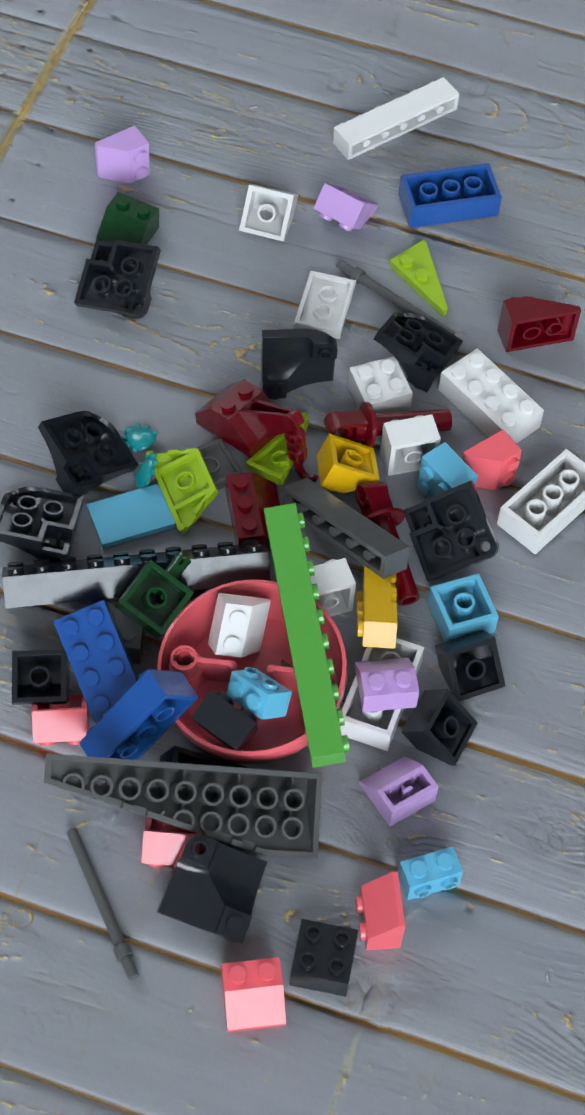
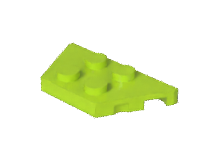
M198 448L186 449L184 451L176 449L168 450L167 453H156L158 462L154 466V474L177 528L182 535L188 532L219 494L204 457ZM148 451L146 455H150L154 451Z

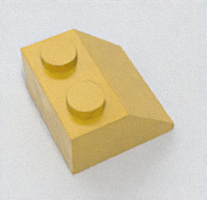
M329 433L316 455L321 487L328 491L345 494L356 490L358 484L379 481L374 448Z

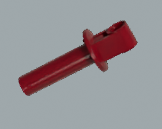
M362 402L359 410L330 412L324 418V425L328 434L330 433L354 442H361L363 445L373 448L376 436H382L383 425L386 422L432 414L438 432L450 431L452 428V414L449 409L375 414L370 402Z
M382 481L358 484L355 495L362 515L400 540L396 526L404 521L405 513L400 508H393L386 483ZM407 562V569L396 573V582H394L397 590L396 601L399 606L410 605L420 599Z

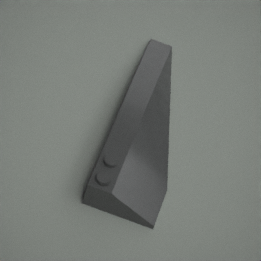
M46 754L44 783L261 855L318 858L322 792L321 773Z

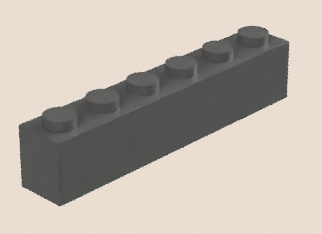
M306 477L283 486L282 505L296 503L297 512H303L304 521L308 527L384 579L407 569L408 545Z

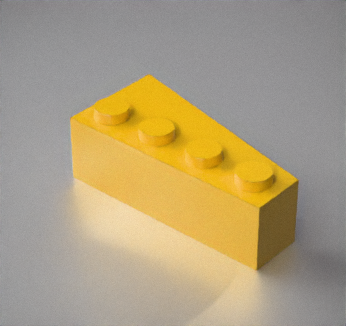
M366 566L363 567L362 591H357L356 593L357 637H362V647L395 649L397 590L394 582H396V573L383 579Z

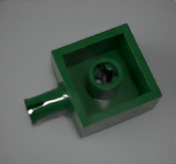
M181 552L176 553V556L165 570L152 560L148 561L114 606L156 638L164 635L194 593L178 580L191 563L188 557L183 559L185 555ZM153 594L157 596V603L154 605L150 602L151 598L149 597Z

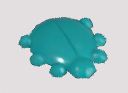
M136 424L135 428L131 426L125 428L124 433L126 435H123L122 439L127 441L125 442L126 446L132 448L134 453L152 446L156 441L158 431L150 430L149 425L141 427L140 424Z
M156 452L146 455L145 461L139 463L140 467L137 473H134L135 484L138 488L149 485L150 478L155 473L154 466L158 462Z

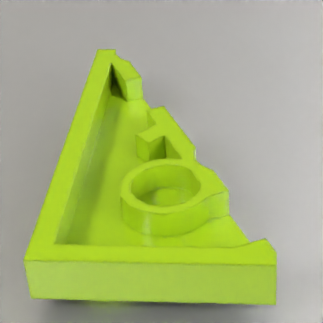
M422 240L390 260L389 266L444 317L447 314L448 306L427 242Z
M303 412L302 415L305 421L301 427L306 432L310 419L307 413ZM285 433L276 435L245 462L248 471L280 486L285 484L293 461L286 454Z

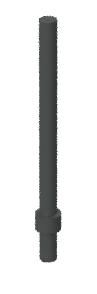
M342 259L338 261L336 267L348 274L350 279L356 280V283H362L405 312L424 316L455 335L453 330L365 275L366 272L361 268L353 267Z
M72 828L67 831V836L114 944L113 952L118 962L122 963L128 980H135L139 977V973L132 959L133 951L130 944L125 943L77 828Z

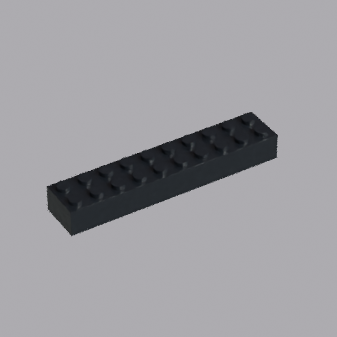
M257 539L244 540L241 545H233V542H220L217 544V547L207 548L206 544L192 545L191 549L181 550V547L165 548V552L155 553L154 549L140 550L139 554L129 555V552L113 553V557L103 558L102 554H92L83 560H76V557L60 558V562L50 563L49 559H39L30 565H23V562H10L7 564L8 567H3L2 569L5 609L120 598L148 561L152 560L165 570L177 552L185 555L183 559L188 557L191 560V563L178 579L190 590L213 589L223 584L242 580L271 581L269 551L263 542L259 543Z

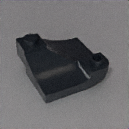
M96 240L91 259L86 258L74 304L78 307L114 312L128 318L139 319L144 317L151 303L150 290L161 249L158 246L114 240V243ZM137 305H141L138 310H135Z
M394 312L374 337V340L385 347L402 365L408 375L406 380L417 389L423 390L426 393L436 382L463 342V340L424 316Z
M314 329L262 330L261 390L264 391L269 399L276 400L286 398L287 393L299 387L318 382L333 381L335 359H337L338 352L336 339L325 332Z
M78 411L41 421L38 426L54 462L57 474L55 480L63 492L77 495L88 494L90 490L111 479L135 471L139 465L115 427L107 419L90 411Z
M468 481L425 499L424 502L403 510L411 531L409 535L427 582L491 559L499 550V543L495 532L489 524L473 481ZM484 542H489L490 544L488 551H484L482 548Z
M32 486L22 487L5 493L0 503V542L17 547L38 560L49 559L50 563L60 562V558L70 557L84 496Z
M193 835L185 841L179 852L156 912L205 932L242 944L252 919L251 915L267 862L226 846L207 836ZM197 844H201L204 847V852L201 855L195 852Z

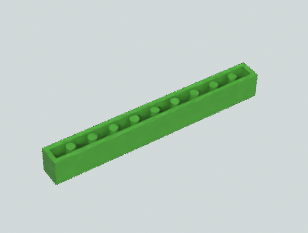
M296 503L264 508L312 768L346 762L345 752H349L350 747L347 735L341 734L340 726L345 725L342 709H336L335 700H340L337 683L331 684L330 675L335 673L332 658L326 659L325 650L330 648L327 633H321L320 625L325 624L322 608L317 609L315 600H320L317 584H312L310 576L315 575L312 559L307 560L305 553L310 551L308 536H302L301 528H305L303 512H297Z

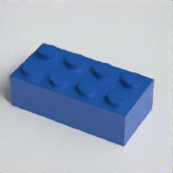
M490 163L407 174L400 177L398 195L409 228L499 215L502 196Z
M104 600L53 621L95 723H98L104 717L103 714L106 710L113 707L121 699L123 692L130 689L138 681L137 672L109 604Z
M148 669L139 675L138 681L130 689L122 693L121 699L113 707L105 711L104 717L96 725L88 729L86 736L79 744L89 757L139 760L199 696L182 672Z

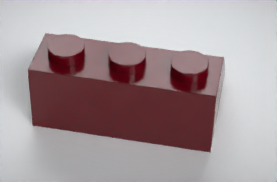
M253 472L226 475V497L236 545L243 544L244 540L257 539L259 543H264L268 551H271L264 508L280 506L276 484Z

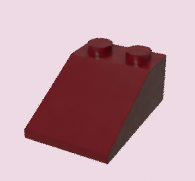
M529 296L512 297L503 300L497 331L505 352L573 341L581 308L580 306Z

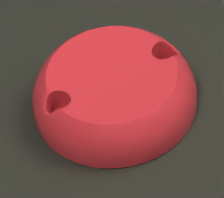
M268 580L235 581L220 585L203 593L177 615L168 628L160 647L157 670L182 672L199 696L174 723L175 726L196 747L223 760L253 764L271 762L297 753L308 746L294 668L281 666V660L292 666L293 663L277 582ZM218 593L271 600L259 652L240 658L215 655L208 645ZM315 601L316 608H322L325 624L320 625L321 633H327L330 649L325 650L326 659L332 658L335 674L330 675L331 684L337 683L340 700H335L336 709H339L347 682L346 651L335 622L328 612ZM246 667L256 668L292 691L285 717L264 720L256 716L257 720L255 722L259 729L243 751L232 750L197 725L191 717L211 690L216 694L219 691L227 693L232 671L244 670ZM234 702L233 706L240 710L241 706Z

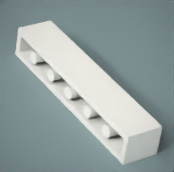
M444 77L432 81L382 106H377L369 112L360 114L347 122L340 123L334 127L333 144L347 160L352 159L457 110L459 93Z

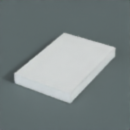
M310 271L293 329L319 330L333 338L340 339L356 287V280Z

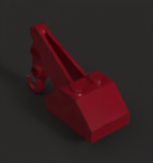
M243 379L229 384L195 413L198 425L218 438H222L223 441L250 458L276 435L285 433L286 454L293 461L297 475L301 479L307 477L314 483L318 481V475L314 474L311 477L305 471L303 465L307 459L308 450L306 448V432L301 427L305 421L301 412L297 409L272 404L263 390Z

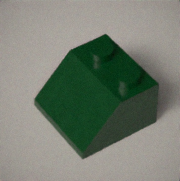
M117 192L106 207L96 240L114 243V240L147 245L159 229V208Z

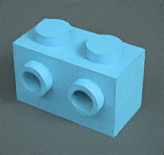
M246 667L244 670L232 671L226 695L241 707L246 708L255 716L264 720L286 716L292 691L256 668Z
M453 846L402 861L398 869L399 882L407 901L423 898L441 890H450L460 885L463 869Z

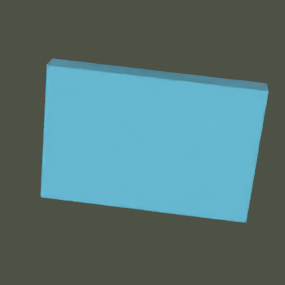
M159 483L86 504L102 549L176 528V523Z

